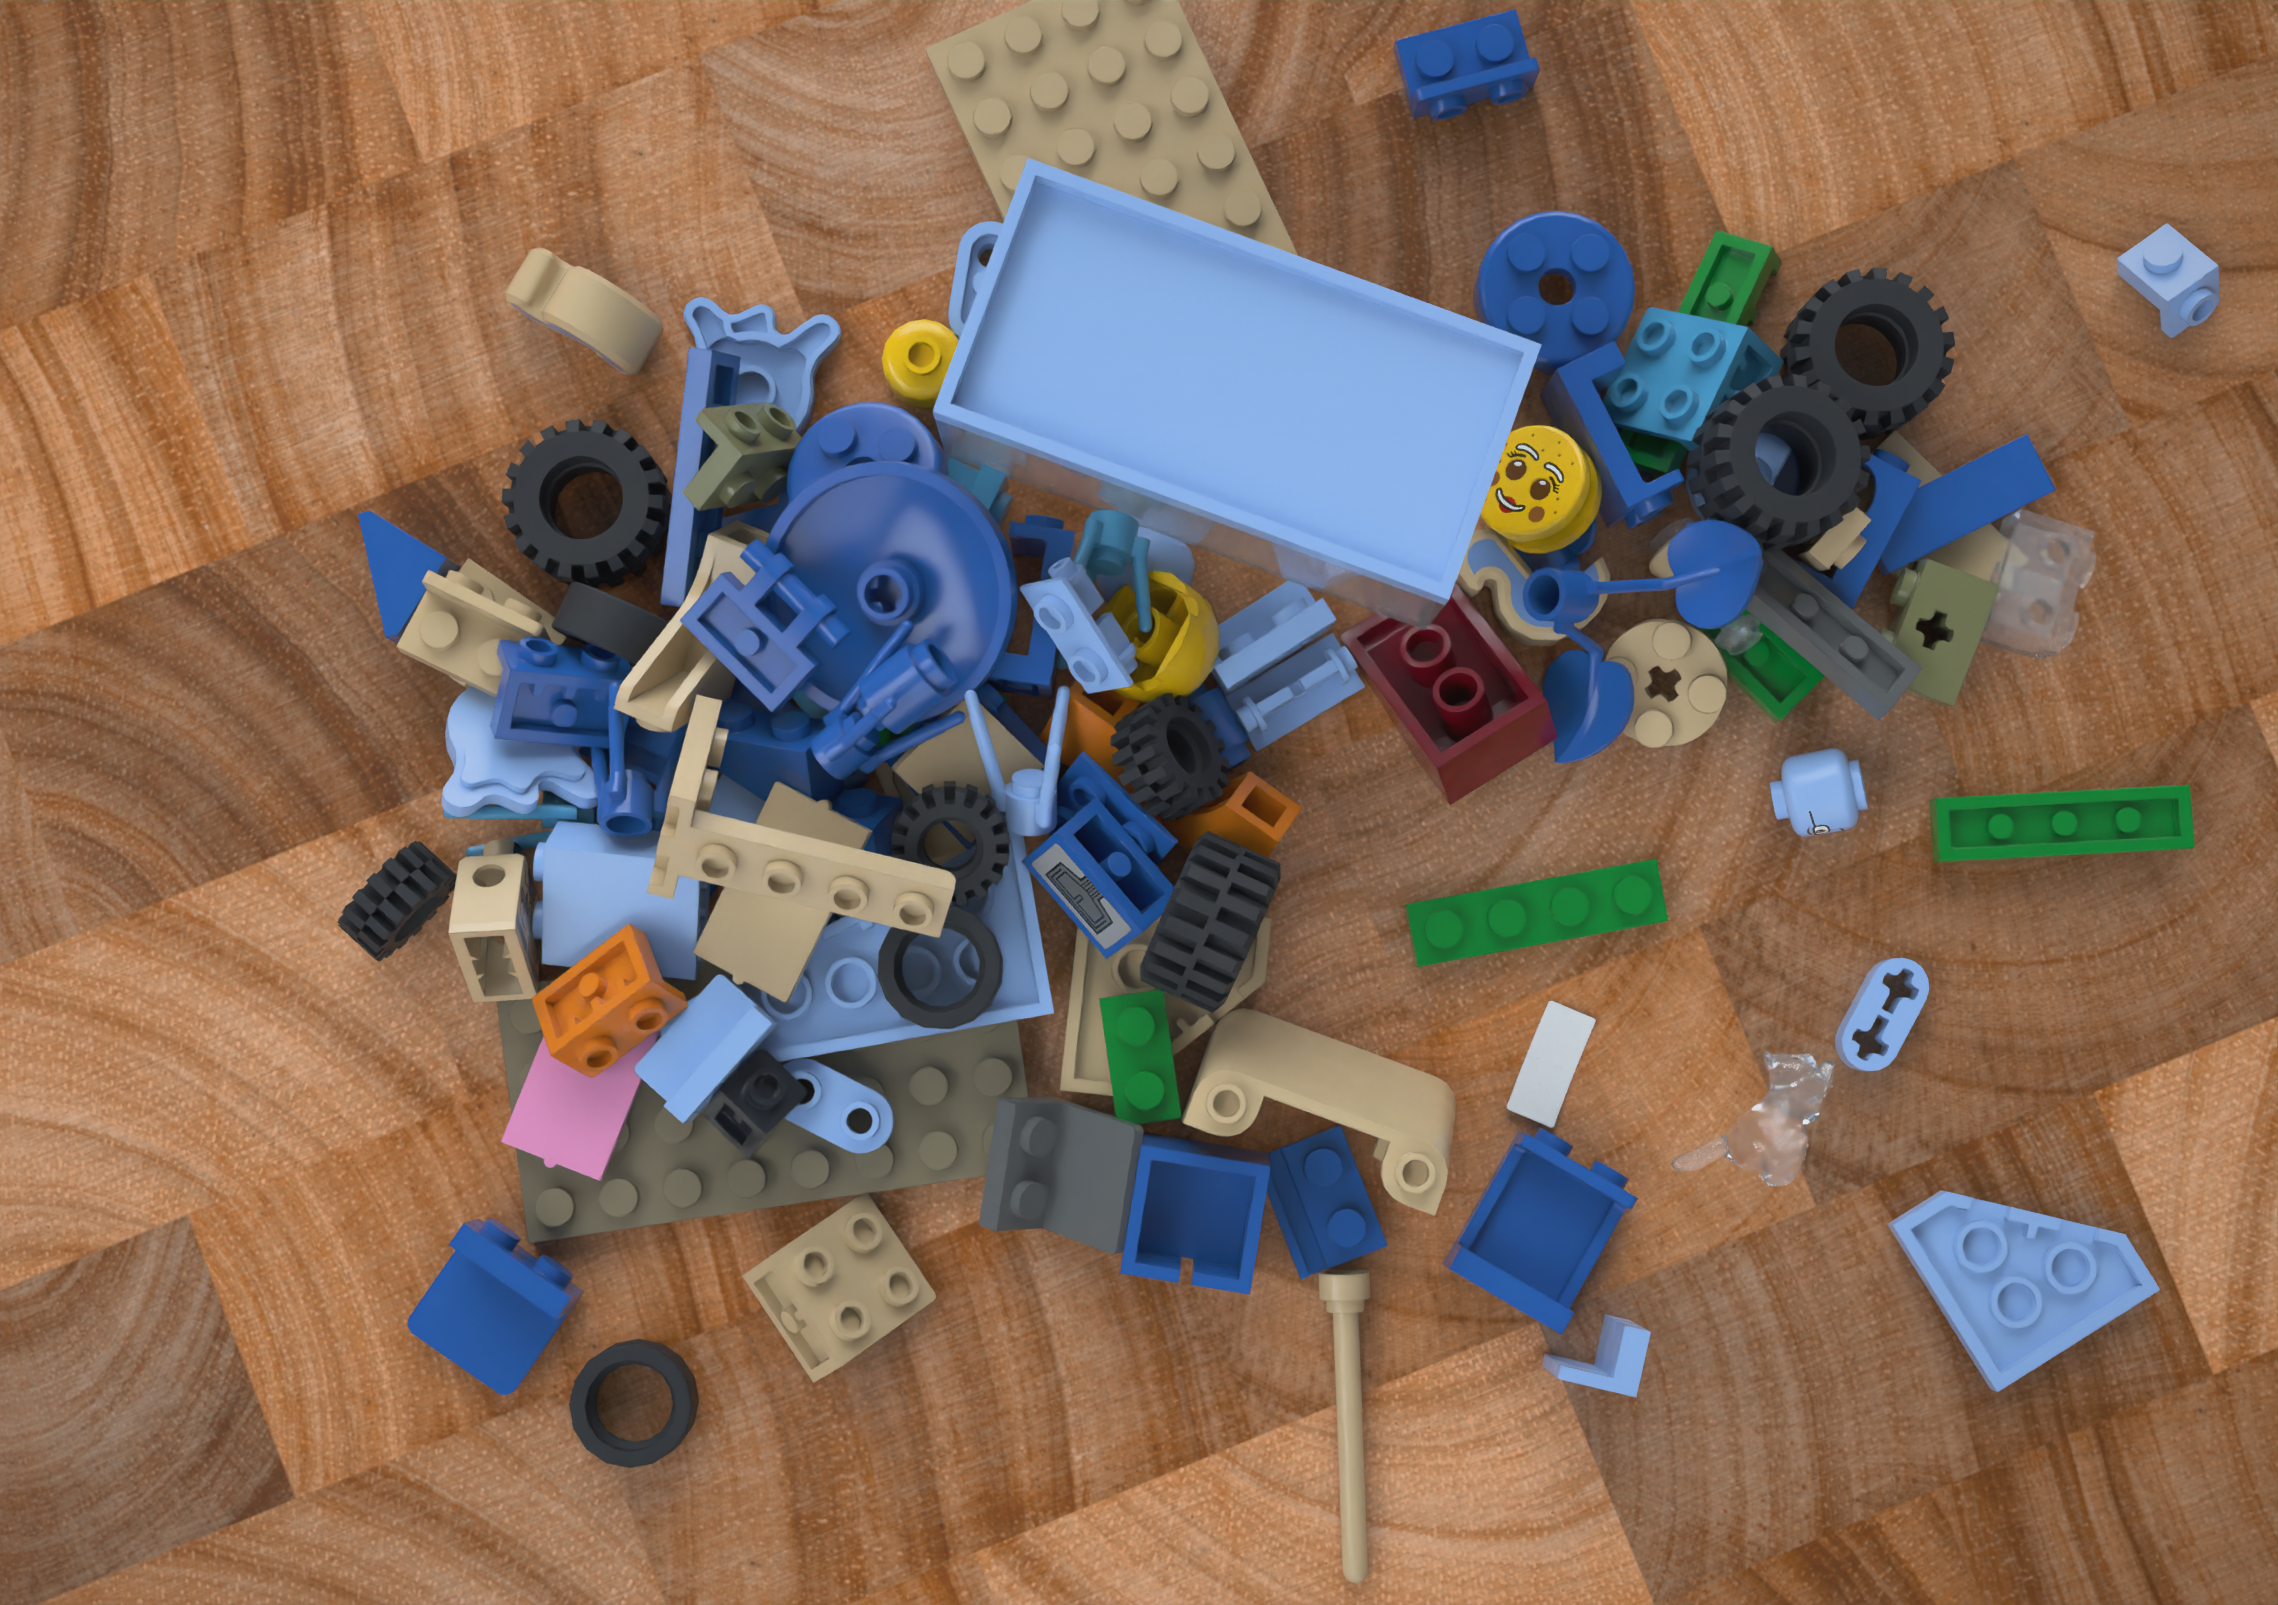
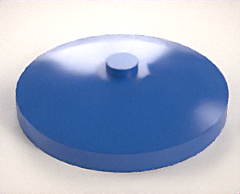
M879 461L856 464L833 471L806 487L789 503L779 516L766 541L765 546L774 555L781 552L796 566L793 573L817 597L824 594L838 608L835 615L852 631L849 637L834 650L817 633L805 644L823 664L803 684L800 690L811 700L829 711L842 701L887 640L892 637L901 623L906 620L911 621L914 628L900 649L908 643L918 645L923 640L930 639L950 659L959 678L958 682L949 688L950 696L916 722L934 717L957 706L965 700L964 694L966 691L973 690L976 692L994 672L1007 649L1015 625L1018 601L1017 576L1008 543L999 525L981 501L960 483L936 470L907 462ZM775 592L763 603L786 627L798 616ZM858 704L850 714H852L853 712L862 713L858 707Z

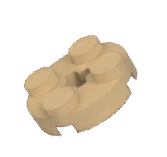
M1650 619L1638 623L1625 631L1614 642L1605 661H1614L1625 665L1631 673L1634 685V706L1630 720L1623 733L1649 748L1678 746L1701 736L1717 720L1728 695V666L1722 650L1707 632L1689 623L1685 624L1678 620ZM1659 666L1665 673L1671 672L1674 669L1679 672L1682 679L1675 684V690L1678 693L1676 697L1667 699L1662 693L1653 696L1649 692L1647 687L1653 681L1652 675L1649 672L1652 668Z

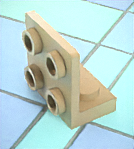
M867 1193L861 1194L742 1275L813 1383L845 1365L936 1298L935 1292Z

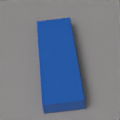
M2028 434L1917 488L1877 563L1882 575L1885 576L2055 491L2056 489Z

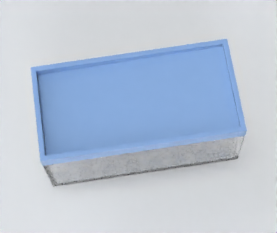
M1028 158L933 408V415L945 454L949 457L980 468L985 463L1007 474V478L1095 510H1115L1126 513L1136 519L1141 527L1426 630L1450 599L1542 344Z

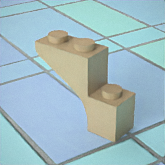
M737 520L708 534L697 575L685 601L622 682L616 696L614 709L635 717L636 722L645 729L655 732L672 733L690 721L696 695L721 700L722 702L731 697L736 676L680 619L721 573L731 571L746 585L756 573L740 558V555L756 539H759L765 545L770 533Z

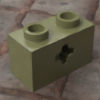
M1930 559L1915 561L1911 570L1907 568L1902 569L1890 597V603L1897 606L1889 629L1881 627L1878 632L1922 668L1904 693L1938 706L1955 705L2000 585ZM1934 616L1932 628L1940 632L1938 641L1925 642L1922 646L1924 634L1916 630L1917 622L1931 620Z

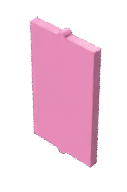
M660 1030L651 1034L618 1059L614 1065L593 1078H589L551 1057L543 1036L501 1142L543 1158L544 1164L548 1168L561 1165L601 1181L642 1082V1079L635 1073L634 1068L659 1040Z

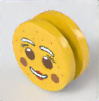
M1545 425L1519 428L1509 433L1480 516L1493 530L1504 536L1508 543L1518 550L1540 554L1562 549L1578 539L1595 519L1602 498L1600 473L1590 456L1567 433Z

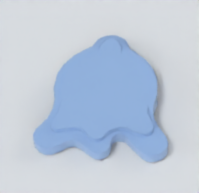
M699 297L687 303L683 312L684 320L694 336L696 348L711 349L741 357L735 405L761 402L777 405L792 417L796 424L795 431L801 435L811 420L816 400L815 378L818 368L823 360L839 345L842 339V331L838 322L829 315L819 314L800 325L790 334L784 335L777 332L776 314L768 305H756L739 314L730 315L707 298Z
M472 686L458 696L450 708L445 730L446 748L454 766V773L443 787L441 805L447 813L456 817L471 815L484 805L495 804L519 814H528L536 809L540 791H550L581 809H591L598 805L593 769L581 758L577 746L495 739L490 723L496 698Z

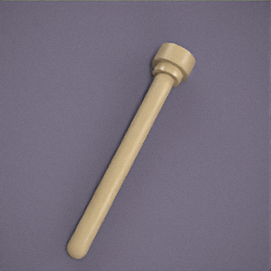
M1335 1269L1318 1272L1319 1299L1326 1301V1312L1333 1313L1343 1575L1349 1582L1360 1583L1368 1575V1545L1358 1312L1365 1311L1364 1300L1371 1298L1370 1271L1363 1269Z

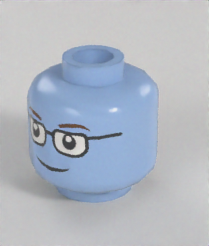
M1829 748L1790 756L1782 764V780L1770 782L1771 796L1777 820L1789 818L1793 830L1801 837L1851 829L1858 822L1859 811L1868 810L1859 759L1849 761L1844 751L1839 748Z

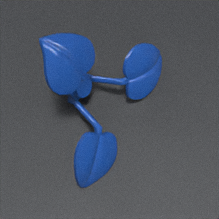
M1596 517L1578 539L1562 549L1537 554L1514 548L1533 572L1528 577L1523 589V602L1529 615L1539 621L1554 622L1553 630L1556 634L1567 635L1587 650L1575 649L1561 654L1551 663L1545 675L1542 694L1548 702L1558 737L1553 741L1556 763H1572L1584 760L1607 748L1625 729L1634 706V685L1628 668L1619 662L1603 661L1604 650L1602 646L1575 627L1574 623L1586 620L1596 610L1599 603V595L1662 591L1676 588L1675 600L1677 609L1688 623L1698 628L1716 629L1731 624L1748 607L1763 566L1762 549L1757 540L1747 530L1733 523L1718 520L1698 521L1686 526L1675 535L1668 546V562L1674 576L1657 579L1598 582L1593 581L1586 573L1578 571L1580 569V561L1576 556L1586 552L1591 547L1596 535Z

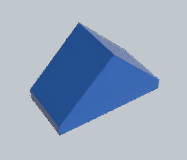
M372 511L358 513L385 638L398 644L426 592L422 580L427 571L430 570L446 578L449 570L457 572L460 566Z

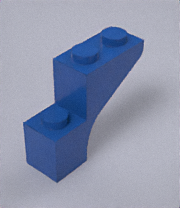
M743 703L721 706L716 727L728 729L729 732L720 768L713 767L714 769L765 802L775 782L778 781L817 802L829 800L832 803V810L873 831L864 851L891 857V837L898 812L901 813L903 810L902 798L876 794L873 790L866 788L845 789L844 780L837 779L824 770L816 760L810 746L811 739L826 728L823 719L810 718L808 714L797 711L776 713L755 710L750 705Z

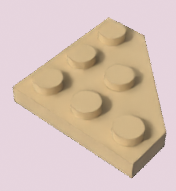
M1161 916L1143 933L1108 959L1099 952L1077 926L1060 1090L1113 1096L1099 998L1160 990L1141 981L1140 965ZM1263 919L1226 1002L1214 1013L1163 991L1173 1057L1265 983L1272 919Z

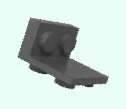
M1054 1096L998 1098L979 1225L996 1232L1043 1228L1109 1254L1123 1253L1144 1133L1142 1126Z

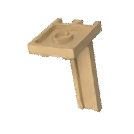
M696 695L667 802V810L656 850L655 863L648 885V894L673 899L678 878L683 876L940 938L956 883L954 875L949 871L709 813L718 771L707 769V765L720 768L729 730L716 727L722 701Z

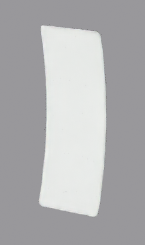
M1548 1002L1508 1101V1110L1550 1128L1554 1127L1570 1082L1596 1022L1595 1018L1557 1002Z

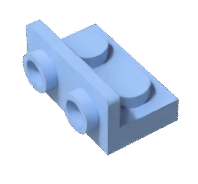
M1293 577L1218 625L1220 630V648L1210 674L1221 688L1223 694L1227 696L1331 630L1337 619L1323 598L1316 602L1299 577Z

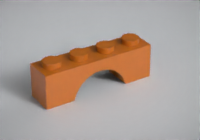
M1076 680L1069 688L1068 715L1060 761L1070 767L1078 756L1085 751L1131 795L1135 790L1131 783L1123 786L1118 777L1125 773L1123 766H1114L1112 754L1118 752L1119 749L1111 746V736L1117 733L1114 729L1116 723L1123 719L1122 717L1143 706L1144 703L1127 698L1113 689L1087 694L1081 683ZM1052 716L1038 737L1047 747ZM1249 771L1239 777L1230 779L1228 786L1222 789L1224 793L1219 798L1178 820L1175 818L1170 821L1161 820L1160 813L1155 815L1154 818L1178 840L1177 843L1190 852L1196 840L1209 831L1268 858L1302 807ZM1144 800L1139 804L1146 809L1147 801Z

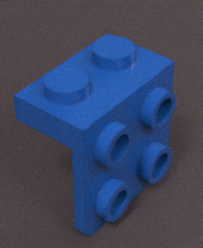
M488 1218L486 1222L476 1219L463 1223L449 1243V1246L455 1249V1252L411 1313L407 1324L412 1334L497 1393L509 1395L520 1386L584 1291L571 1282L574 1275L563 1265L546 1255H541L537 1259L517 1244L521 1239L511 1229L492 1218Z

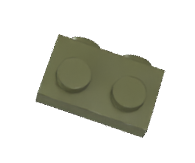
M768 402L703 408L695 421L718 447L682 491L683 495L698 511L720 507L734 508L740 504L762 501L767 503L780 495L787 487L789 463L797 444L802 439L795 431L796 424L792 417L779 406Z

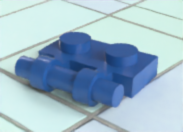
M756 539L740 555V558L756 573L754 577L744 585L731 571L721 573L684 614L680 621L771 712L781 710L823 664L805 646L806 642L817 633L834 650L849 637L852 631L835 615L838 608L824 594L817 597L793 573L796 566L783 553L780 552L774 555L759 539ZM773 592L798 614L788 627L763 604Z

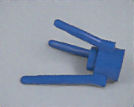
M909 620L901 623L842 701L823 717L826 728L810 741L811 750L816 760L824 770L837 779L844 780L858 768L866 774H870L884 761L944 733L946 730L963 723L966 719L964 712L956 711L877 748L876 745L880 742V735L874 727L896 708V699L893 697L886 698L865 716L860 712L850 714L857 705V699L862 696L859 690V681L898 652L901 645L913 631L914 625Z
M612 682L608 688L610 776L608 774L604 748L590 747L598 799L597 823L600 824L603 831L611 835L637 837L647 834L652 829V818H665L668 796L689 722L678 728L654 791L652 786L648 784V777L645 774L635 770H625L623 712L614 709L616 696L621 685L618 682Z

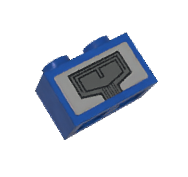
M1097 797L1059 827L1021 861L1106 959L1143 933L1163 914L1174 889L1170 881Z

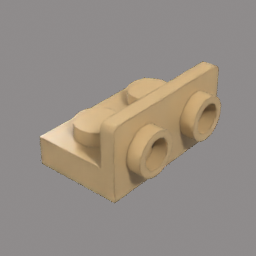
M428 570L422 580L426 592L396 647L401 653L496 698L503 670L497 656L499 641H520L525 637L543 638L551 641L545 627L539 623L542 615L531 607L511 598H507L504 605L492 601L481 595L484 590L483 586L456 571L449 570L445 578Z

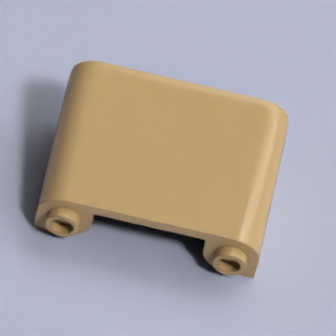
M1241 1008L1229 1011L1218 1020L1213 1028L1182 1113L1181 1121L1184 1124L1218 1136L1229 1137L1241 1134L1252 1125L1258 1115L1264 1096L1377 1137L1371 1155L1382 1161L1380 1175L1386 1191L1400 1203L1435 1216L1447 1182L1457 1107L1454 1093L1446 1082L1431 1074L1256 1010Z

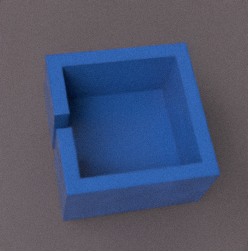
M1144 1132L1120 1274L1179 1283L1181 1257L1193 1259L1191 1285L1250 1295L1271 1170L1270 1153Z

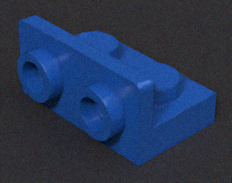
M1516 9L1395 40L1393 48L1413 119L1430 115L1433 121L1447 120L1466 112L1468 104L1491 99L1493 105H1503L1517 101L1528 94L1527 89L1533 88L1540 72L1537 58L1529 57Z
M525 637L520 641H499L497 656L503 670L490 723L495 739L609 749L608 688L612 682H618L621 685L632 669L628 660L593 644H587L583 648L561 646L537 637ZM623 713L624 735L629 715Z

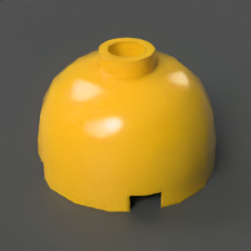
M1152 571L1148 573V579H1150L1149 591L1152 628L1149 632L1144 633L1139 629L1135 591L1132 592V587L1128 584L1124 585L1113 595L1100 614L1101 616L1104 613L1111 612L1130 643L1137 649L1134 658L1138 663V667L1129 674L1134 683L1129 687L1113 690L1127 698L1143 703H1148L1165 693H1172L1174 699L1178 695L1187 697L1200 687L1212 671L1220 648V630L1211 605L1191 586L1172 573Z

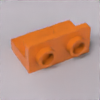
M630 923L531 998L550 1056L589 1078L596 1077L604 1070L610 1068L618 1059L651 1034L663 1028L667 1022L688 1007L684 993L663 981L646 933Z

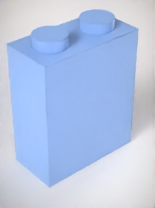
M558 820L546 843H538L533 862L534 880L543 882V901H537L532 923L533 938L542 940V964L573 967L630 923L646 933L662 977L696 980L703 959L693 954V950L709 920L710 883L679 876L673 899L648 894V885L655 863L661 831L650 830L642 836L619 837L603 831L598 824Z

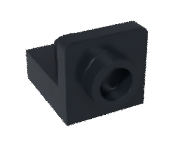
M761 1049L717 1090L702 1115L749 1159L767 1141L778 1124L805 1098L807 1090L768 1051Z

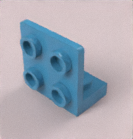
M1650 307L1646 310L1624 356L1626 365L1610 385L1603 404L1615 427L1680 442L1691 452L1700 447L1692 441L1696 429L1708 422L1705 417L1715 407L1752 383L1757 384L1766 377L1778 375L1784 361L1749 327Z

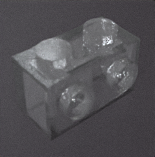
M2021 509L2004 518L2001 524L2000 538L1987 579L1989 582L2000 585V589L1979 641L2037 660H2043L2059 654L2061 648L2066 649L2073 640L2079 621L2078 612L2072 611L2078 589L2084 588L2088 584L2096 564V553L2090 551L2095 532Z

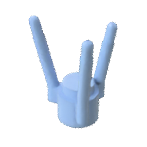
M1061 686L1057 691L1044 771L1039 769L1019 770L1012 775V781L1007 785H1004L978 696L973 690L966 691L964 698L990 785L991 798L996 802L998 811L1005 812L1007 829L1023 836H1040L1051 832L1057 825V779L1068 715L1069 687Z

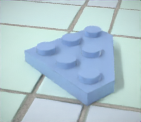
M1947 1191L1937 1192L1887 1224L1987 1385L1996 1392L2004 1389L2160 1290L2126 1234Z

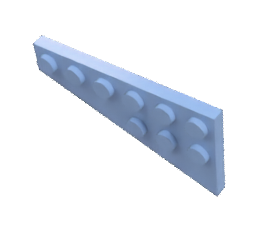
M1007 829L1009 832L1010 856L1008 866H1004L1002 879L997 886L993 883L988 888V895L978 900L977 896L968 899V905L959 907L976 915L995 935L1003 956L1002 984L992 1005L978 1018L953 1029L924 1028L902 1018L885 999L877 976L879 950L891 926L844 916L826 926L789 1002L785 1003L747 982L743 984L734 983L779 1023L747 1061L761 1049L768 1051L778 1062L1054 1014L1031 875L1027 867L1021 862L1027 857L1024 836ZM976 847L957 855L941 866L952 868L965 864L973 856ZM951 901L950 906H957L956 901ZM942 929L940 938L920 934L909 944L903 956L902 974L907 988L917 999L932 1006H948L961 1001L973 990L979 977L980 961L975 947L964 935L951 929ZM697 996L687 1001L688 1007L697 998ZM686 1009L660 1029L661 1037Z

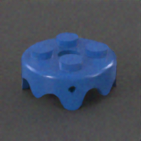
M1563 211L1535 213L1515 221L1503 230L1487 249L1474 284L1473 304L1481 323L1542 344L1533 368L1543 374L1553 375L1556 369L1613 341H1617L1633 311L1636 290L1633 268L1624 248L1617 239L1596 221L1577 213ZM1550 274H1558L1565 277L1572 286L1573 296L1571 301L1559 306L1551 305L1544 301L1538 289L1540 279Z
M860 402L843 406L823 416L808 429L797 444L788 468L786 483L788 500L790 503L802 490L816 480L847 466L867 462L899 461L922 465L948 476V458L923 423L900 407L882 402Z

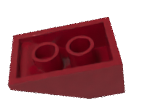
M1456 582L1450 599L1445 605L1409 592L1339 635L1341 642L1353 656L1360 672L1411 752L1449 805L1558 738L1546 698Z

